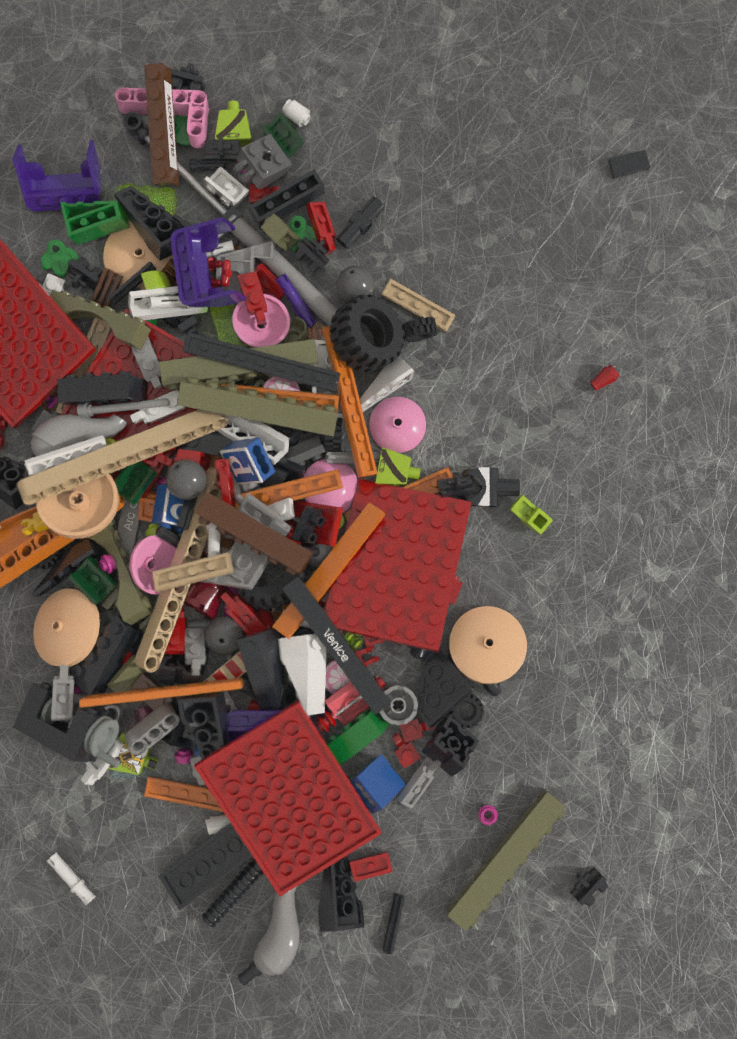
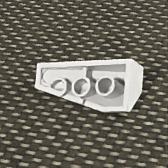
M316 634L295 636L290 639H278L280 659L288 671V678L295 687L298 700L308 715L325 713L326 647Z

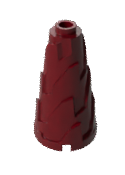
M200 581L192 583L189 586L183 603L190 608L196 609L195 611L214 619L223 600L220 596L227 590V586Z

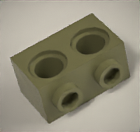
M275 214L267 217L261 226L265 233L287 252L301 239Z

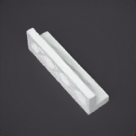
M177 286L129 292L128 309L132 319L138 317L142 320L206 313L208 307H191V309H186L185 307L149 308V296H173L178 293ZM134 298H142L141 300L134 301Z
M226 415L228 424L232 428L217 430V432L232 441L259 437L266 453L270 450L278 452L274 457L267 453L271 463L274 465L288 452L289 438L259 421ZM243 432L247 434V437H239L236 433Z
M101 435L24 460V464L29 476H32L107 446L104 436Z

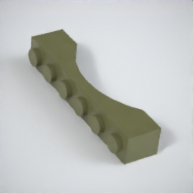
M52 290L50 294L72 321L82 318L104 320L109 324L117 339L133 348L141 350L151 330L145 325V321L138 317L132 319L122 311L115 313V310L108 306L102 308L98 303L91 300L88 303L84 298L77 295L74 298L64 290H61V292Z
M112 520L102 531L88 538L102 545L114 558L120 582L116 605L123 621L133 625L152 614L149 608L151 603L143 595L142 590L135 584L131 576L130 563L127 559L129 554L125 547H122L120 543L122 538L118 531L114 530L113 525L115 523Z

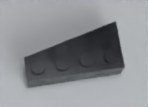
M119 371L118 375H113L112 373H100V376L83 374V377L79 378L75 375H67L66 379H58V403L65 405H78L82 403L93 405V401L96 404H111V401L114 403H128L131 400H147V381L130 375L128 371Z
M116 615L97 637L96 643L88 656L69 669V674L73 676L74 681L85 696L105 694L108 688L107 684L114 677L117 670L121 669L124 664V657L127 653H130L141 633V629L136 623L130 625L123 621L121 615Z

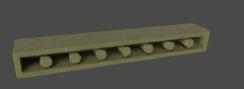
M315 339L250 348L312 366L319 365ZM199 356L159 362L162 385L168 388V390L180 389V382L188 376L199 378V381L202 382L211 380L219 383V380L226 379L227 382L237 381L238 377L246 376V379L257 378L258 374H263Z
M191 376L184 378L180 382L177 403L180 406L334 436L339 409H335V406L330 404L320 406L311 400L300 402L291 396L281 398L271 392L261 394L257 393L255 389L246 388V390L238 389V386L231 384L221 386L216 381L207 380L202 382L199 381V378Z
M544 789L446 909L447 916L465 932L468 928H472L476 924L479 914L481 912L484 913L489 908V902L492 898L497 897L502 892L504 883L506 881L509 882L514 877V871L517 867L522 866L527 861V855L530 851H534L539 846V840L542 836L549 834L553 827L551 825L555 820L562 818L566 807Z

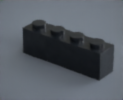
M314 169L250 205V213L259 229L262 230L261 226L267 217L275 214L281 219L325 194L324 184Z

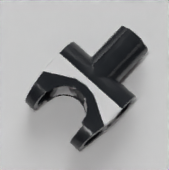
M481 467L463 471L464 477L471 476L472 479L478 481L481 488L477 496L463 498L465 501L472 502L471 506L499 507V496L520 495V480L499 479V468Z

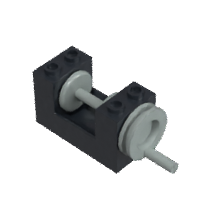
M43 681L41 684L33 683L14 722L13 728L72 762H96L97 758L115 768L119 766L120 760L107 754L119 733V724L115 717L109 715L110 711L101 707L96 709L89 706L87 708H78L71 721H51L53 685Z

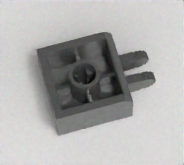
M269 134L242 147L236 157L239 163L234 166L233 170L235 173L245 170L246 173L240 177V180L246 182L251 179L260 190L286 177L292 163L272 135Z

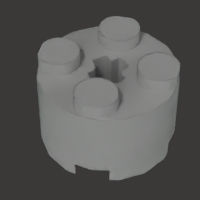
M394 684L388 686L384 692L391 700V704L381 710L380 714L390 724H407L413 720L417 713V698L412 690L405 685ZM395 700H402V708H393V706L395 705L393 702Z

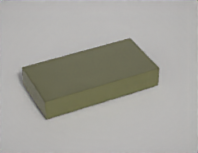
M134 654L107 684L114 692L129 691L140 676L145 673L146 670L139 668L135 664L136 656Z

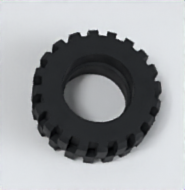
M363 294L353 298L338 308L331 319L330 332L332 335L330 339L334 343L333 348L335 352L339 353V358L342 361L347 362V366L350 368L355 367V370L359 372L371 373L385 367L400 356L404 347L405 340L403 338L405 337V332L402 330L403 323L402 320H399L397 311L392 309V305L385 303L384 299L376 298L375 295ZM360 322L364 323L371 330L375 346L370 344L363 336Z
M305 567L301 575L296 573L294 576L286 571L284 577L275 585L262 587L255 584L252 590L236 588V591L244 601L257 610L263 608L264 611L271 612L272 608H275L276 611L282 610V606L286 605L288 607L291 603L282 586L298 575L303 582L308 581V573L306 572L308 567Z

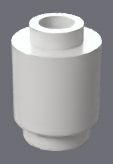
M291 99L283 106L282 113L285 114L286 118L299 127L308 124L311 118L309 109L296 100L292 101Z

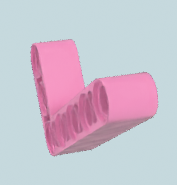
M120 88L115 92L116 102L121 113L136 112L139 115H148L146 88ZM172 89L174 116H188L187 133L189 142L194 148L203 147L207 139L209 106L205 92L200 90Z

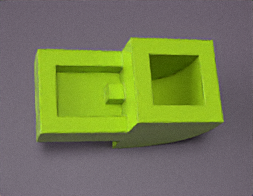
M148 271L141 274L146 290L171 287L168 276L161 271Z
M520 495L509 508L521 520L520 522L539 535L553 521L524 495Z

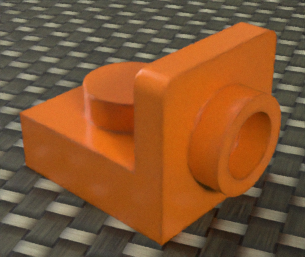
M149 492L145 499H139L138 520L152 522L156 492Z

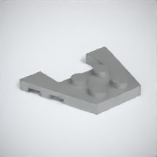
M269 241L217 256V260H230L232 271L229 286H221L219 288L225 291L235 290L242 294L237 278L238 275L254 272L255 258L274 259L275 242ZM216 268V279H221L222 268Z
M235 542L229 551L234 573L200 582L252 590L268 565L269 561L267 558L269 556L261 553V555L254 553L250 550L251 546L247 543L241 545Z

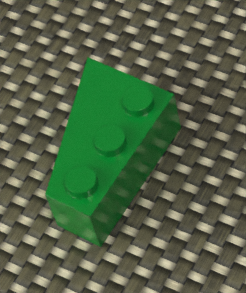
M117 201L77 202L73 204L60 202L68 237L77 245L130 227L127 215Z
M371 709L367 712L363 711L356 717V721L352 724L349 722L342 727L341 733L331 735L327 739V745L341 765L382 735L390 723L384 720L380 712L374 714Z

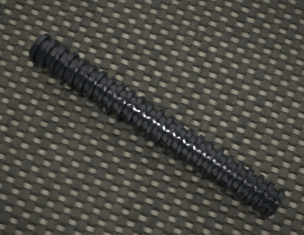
M254 858L253 862H249V866L244 868L245 871H241L240 876L236 877V881L233 880L232 885L227 887L228 890L225 889L223 894L219 895V899L215 900V904H211V908L206 910L207 913L202 914L203 920L208 926L216 927V922L219 923L221 921L220 918H224L225 913L229 912V908L232 909L233 904L238 902L237 899H241L246 890L250 889V885H254V880L257 881L259 879L258 876L263 875L262 869Z

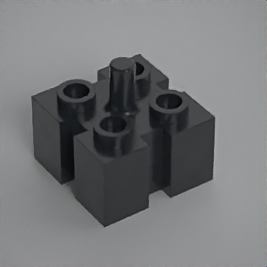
M205 647L206 660L205 665H200V675L191 674V665L185 664V652L184 654H166L159 666L158 682L174 686V683L181 685L200 683L201 674L204 673L208 663L209 648Z
M449 715L436 726L432 733L433 737L428 740L422 752L433 762L435 760L440 761V768L452 777L465 768L470 759L468 755L474 752L479 740L468 730L464 733L460 729L462 725Z

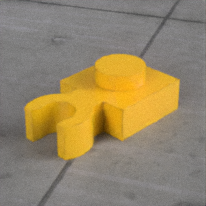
M38 512L33 514L32 519L21 521V524L25 527L21 531L26 536L32 534L35 530L39 533L48 529Z

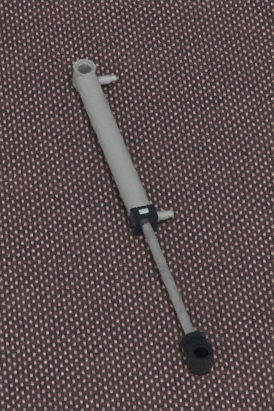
M136 112L125 114L123 124L128 134L134 137L141 145L146 143L150 145L149 128L141 116ZM133 123H138L136 126L131 127ZM177 162L178 173L225 220L235 226V230L229 231V233H233L247 248L268 242L243 218V215L234 206L227 210ZM225 233L218 234V238L223 236ZM276 249L274 259L258 258L277 277L286 273L303 302L327 326L332 324L331 319L335 315L337 308Z

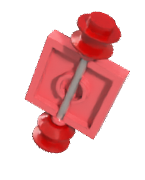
M373 675L382 690L385 691L384 687L386 684L380 676L376 678ZM350 682L325 700V703L332 712L325 711L323 717L317 715L318 720L316 723L321 731L326 730L329 732V726L336 727L335 719L338 718L343 726H345L370 707Z

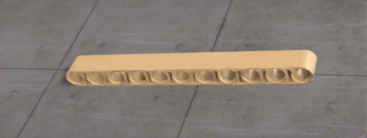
M199 409L24 478L18 482L17 487L24 504H35L222 429L228 424V419L225 414Z
M211 467L206 471V487L201 495L197 497L189 528L182 533L170 567L199 560L202 555L209 530H207L205 523L198 520L200 516L195 512L207 492H212V495L219 499L222 498V490H219L218 479H216L219 472L215 470V467ZM190 584L179 586L176 589L171 588L160 591L135 657V664L139 668L148 672H154L159 668Z

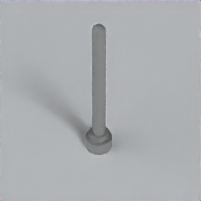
M164 398L100 406L82 403L78 404L77 413L78 416L90 418L93 414L164 407L170 404V400Z

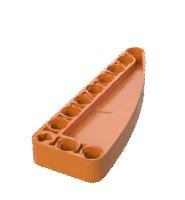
M120 494L117 511L123 507L125 502ZM37 506L0 522L2 527L0 529V588L74 540V538L60 536L49 528L39 533L35 530L32 534L26 536L21 531L25 528L21 521L32 519L33 514L38 512Z

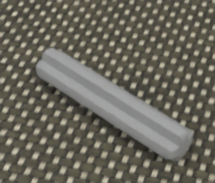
M327 452L325 456L326 463L328 464L354 463L352 452ZM372 452L375 463H379L380 453Z

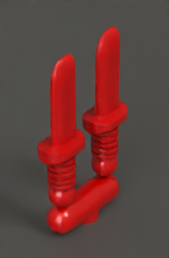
M208 257L209 271H214V268H222L221 279H213L210 276L212 289L213 287H228L230 277L232 276L230 260H215L213 257Z

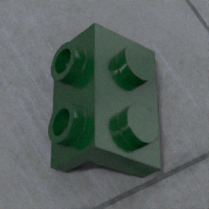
M281 112L268 125L263 124L261 126L264 131V137L271 134L284 154L289 158L305 143L304 139Z
M142 461L124 467L114 482L118 493L128 502L135 505L158 473Z
M91 556L83 562L77 571L71 573L68 577L95 605L105 600L118 585L106 571L101 569L100 565Z

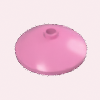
M263 294L267 304V312H264L266 320L262 324L264 328L257 327L255 315L250 316L245 301L239 302L233 313L232 324L237 337L243 343L253 348L277 345L285 339L289 331L290 316L286 307L280 300L267 294Z
M391 397L383 400L375 407L370 417L369 429L373 440L380 448L383 447L397 453H404L412 450L421 442L426 430V420L421 408L412 400L404 397ZM395 420H400L402 424L397 426L394 422Z
M325 459L315 462L306 470L304 477L339 469L343 488L304 498L305 501L343 508L342 513L347 511L353 504L358 484L354 471L346 463L328 464Z
M156 535L142 539L133 549L130 558V572L135 584L142 591L149 594H160V592L155 591L152 571L170 567L177 549Z

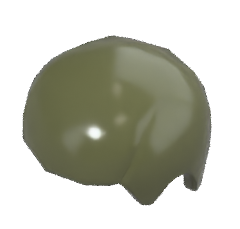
M295 317V320L290 321L288 334L282 342L291 343L307 340L308 328L305 321L299 317Z

